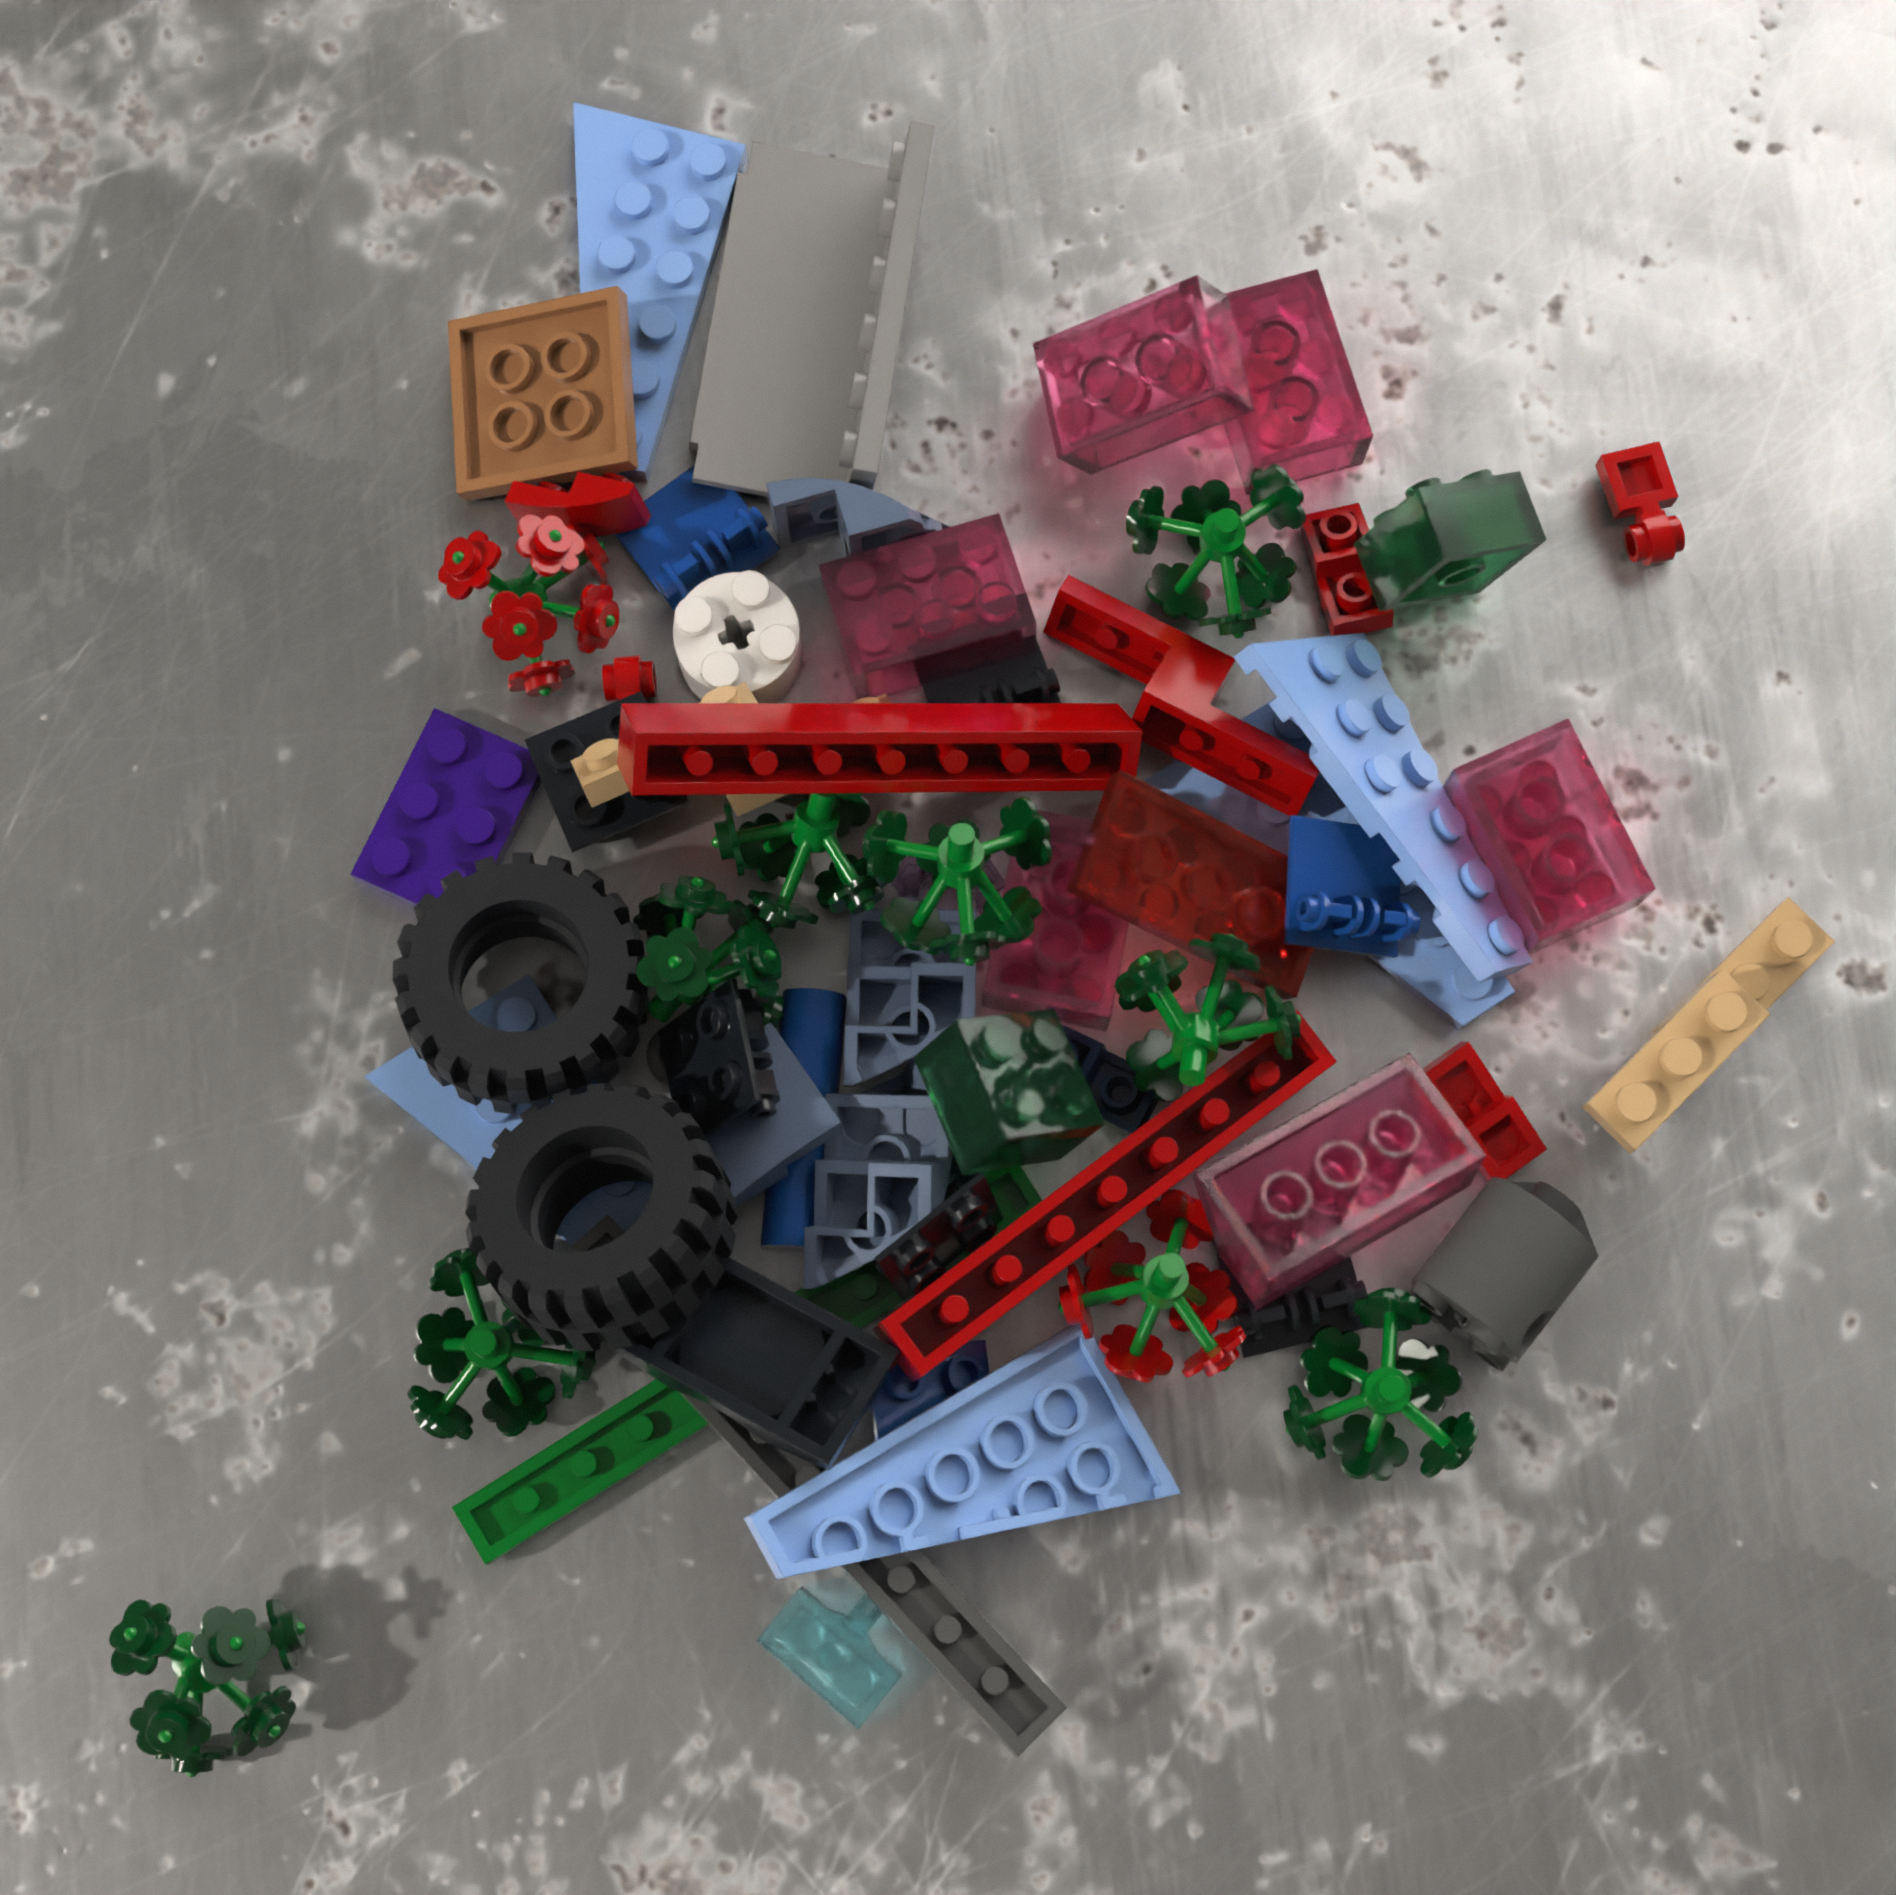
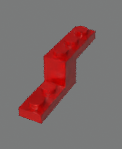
M1068 575L1058 590L1043 633L1147 685L1132 717V720L1143 731L1142 742L1288 816H1297L1320 771L1310 760L1309 754L1214 707L1236 660L1188 634Z

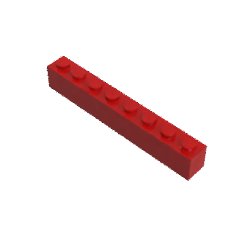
M621 703L617 766L631 795L1120 791L1135 789L1143 731L1118 703Z
M1296 1010V1014H1299L1301 1017V1023L1299 1024L1301 1036L1300 1039L1292 1041V1059L1285 1061L1283 1056L1278 1053L1272 1033L1262 1035L1206 1077L1203 1084L1194 1086L877 1324L872 1330L880 1340L900 1350L901 1357L897 1364L911 1383L940 1364L1337 1062L1300 1012Z

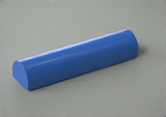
M791 988L784 990L780 1036L824 1098L827 1093H839L846 1019V995L815 988ZM825 1143L787 1166L788 1176L765 1189L761 1248L804 1251V1227L814 1226L815 1160L824 1159Z

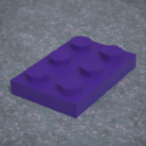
M434 708L350 875L354 880L415 907L425 894H431L437 899L444 893L440 880L455 870H458L464 878L477 872L474 861L490 856L494 857L496 865H501L542 782L529 750Z

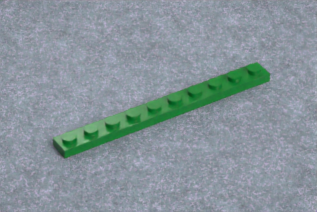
M1011 1155L983 1173L1004 1218L997 1224V1231L994 1236L1042 1201L1014 1155ZM963 1251L945 1266L946 1272L973 1252ZM872 1262L815 1289H803L801 1287L794 1292L860 1329L867 1327L917 1295L913 1292L902 1301L887 1277L884 1278ZM655 1379L454 1505L452 1509L485 1565H490L704 1430L709 1425L678 1391L669 1388Z

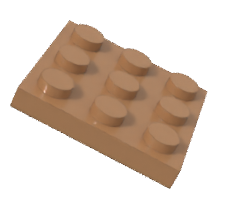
M618 286L448 321L456 492L466 501L508 494L513 480L536 486L539 482H550L557 485L574 481L577 472L602 476L604 473H620L638 469L627 295Z

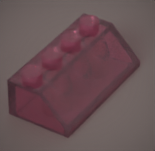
M1409 1052L1194 1172L1193 1181L1221 1258L1258 1310L1468 1188L1483 1163L1486 1154Z

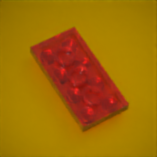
M1122 770L1110 775L1067 887V892L1193 955L1194 950L1188 947L1191 939H1201L1209 942L1212 933L1233 934L1236 938L1248 943V952L1260 958L1259 963L1261 967L1259 972H1251L1244 969L1242 971L1229 969L1228 972L1265 990L1266 986L1273 985L1276 994L1283 1000L1297 998L1314 950L1311 947L1284 944L1288 871L1287 855ZM1205 960V961H1207V962H1209V963L1215 965V963H1214L1213 961Z

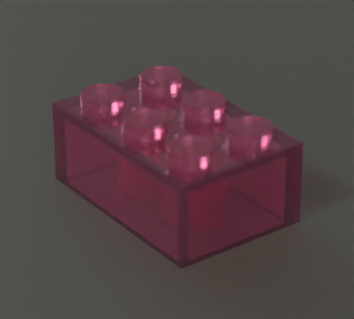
M1318 269L1200 300L1193 332L1246 495H1250L1251 491L1255 488L1251 482V474L1258 469L1265 470L1273 464L1284 468L1289 477L1295 482L1363 464L1373 439V433Z
M1198 275L1033 343L1057 458L1090 475L1255 411L1229 297Z
M999 513L818 565L824 600L856 700L864 697H877L884 693L887 696H892L922 687V685L1036 652V620Z
M1569 719L1453 769L1443 784L1450 802L1465 820L1466 833L1480 860L1490 869L1494 877L1495 889L1509 917L1520 927L1524 937V946L1529 955L1637 907L1656 889Z
M1037 810L1048 821L1050 826L1051 862L1041 867L1035 866L1032 869L1023 870L1018 865L1016 856H1010L1002 897L1014 887H1026L1032 894V898L1039 900L1042 905V911L1038 917L1033 919L1035 928L1027 939L1018 943H1008L999 949L991 950L982 992L981 1007L1045 1020L1051 1018L1060 1023L1107 1032L1116 994L1114 985L1120 973L1147 831Z

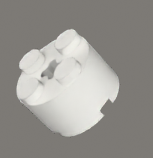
M747 570L724 573L701 582L679 602L674 615V647L684 680L692 693L700 701L704 695L713 689L721 686H737L743 682H746L758 703H779L787 696L799 672L803 648L795 608L787 595L778 586L767 580L763 574L757 571ZM741 638L744 642H748V646L745 649L738 650L733 643L729 642Z

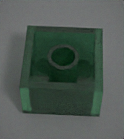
M1485 469L1473 472L1457 482L1443 484L1441 478H1430L1412 485L1405 491L1406 499L1397 507L1376 516L1373 519L1374 527L1354 545L1379 611L1480 593L1547 539L1521 472L1493 475L1491 470Z
M1055 1009L956 1019L913 1057L962 1175L1060 1160L1105 1125Z

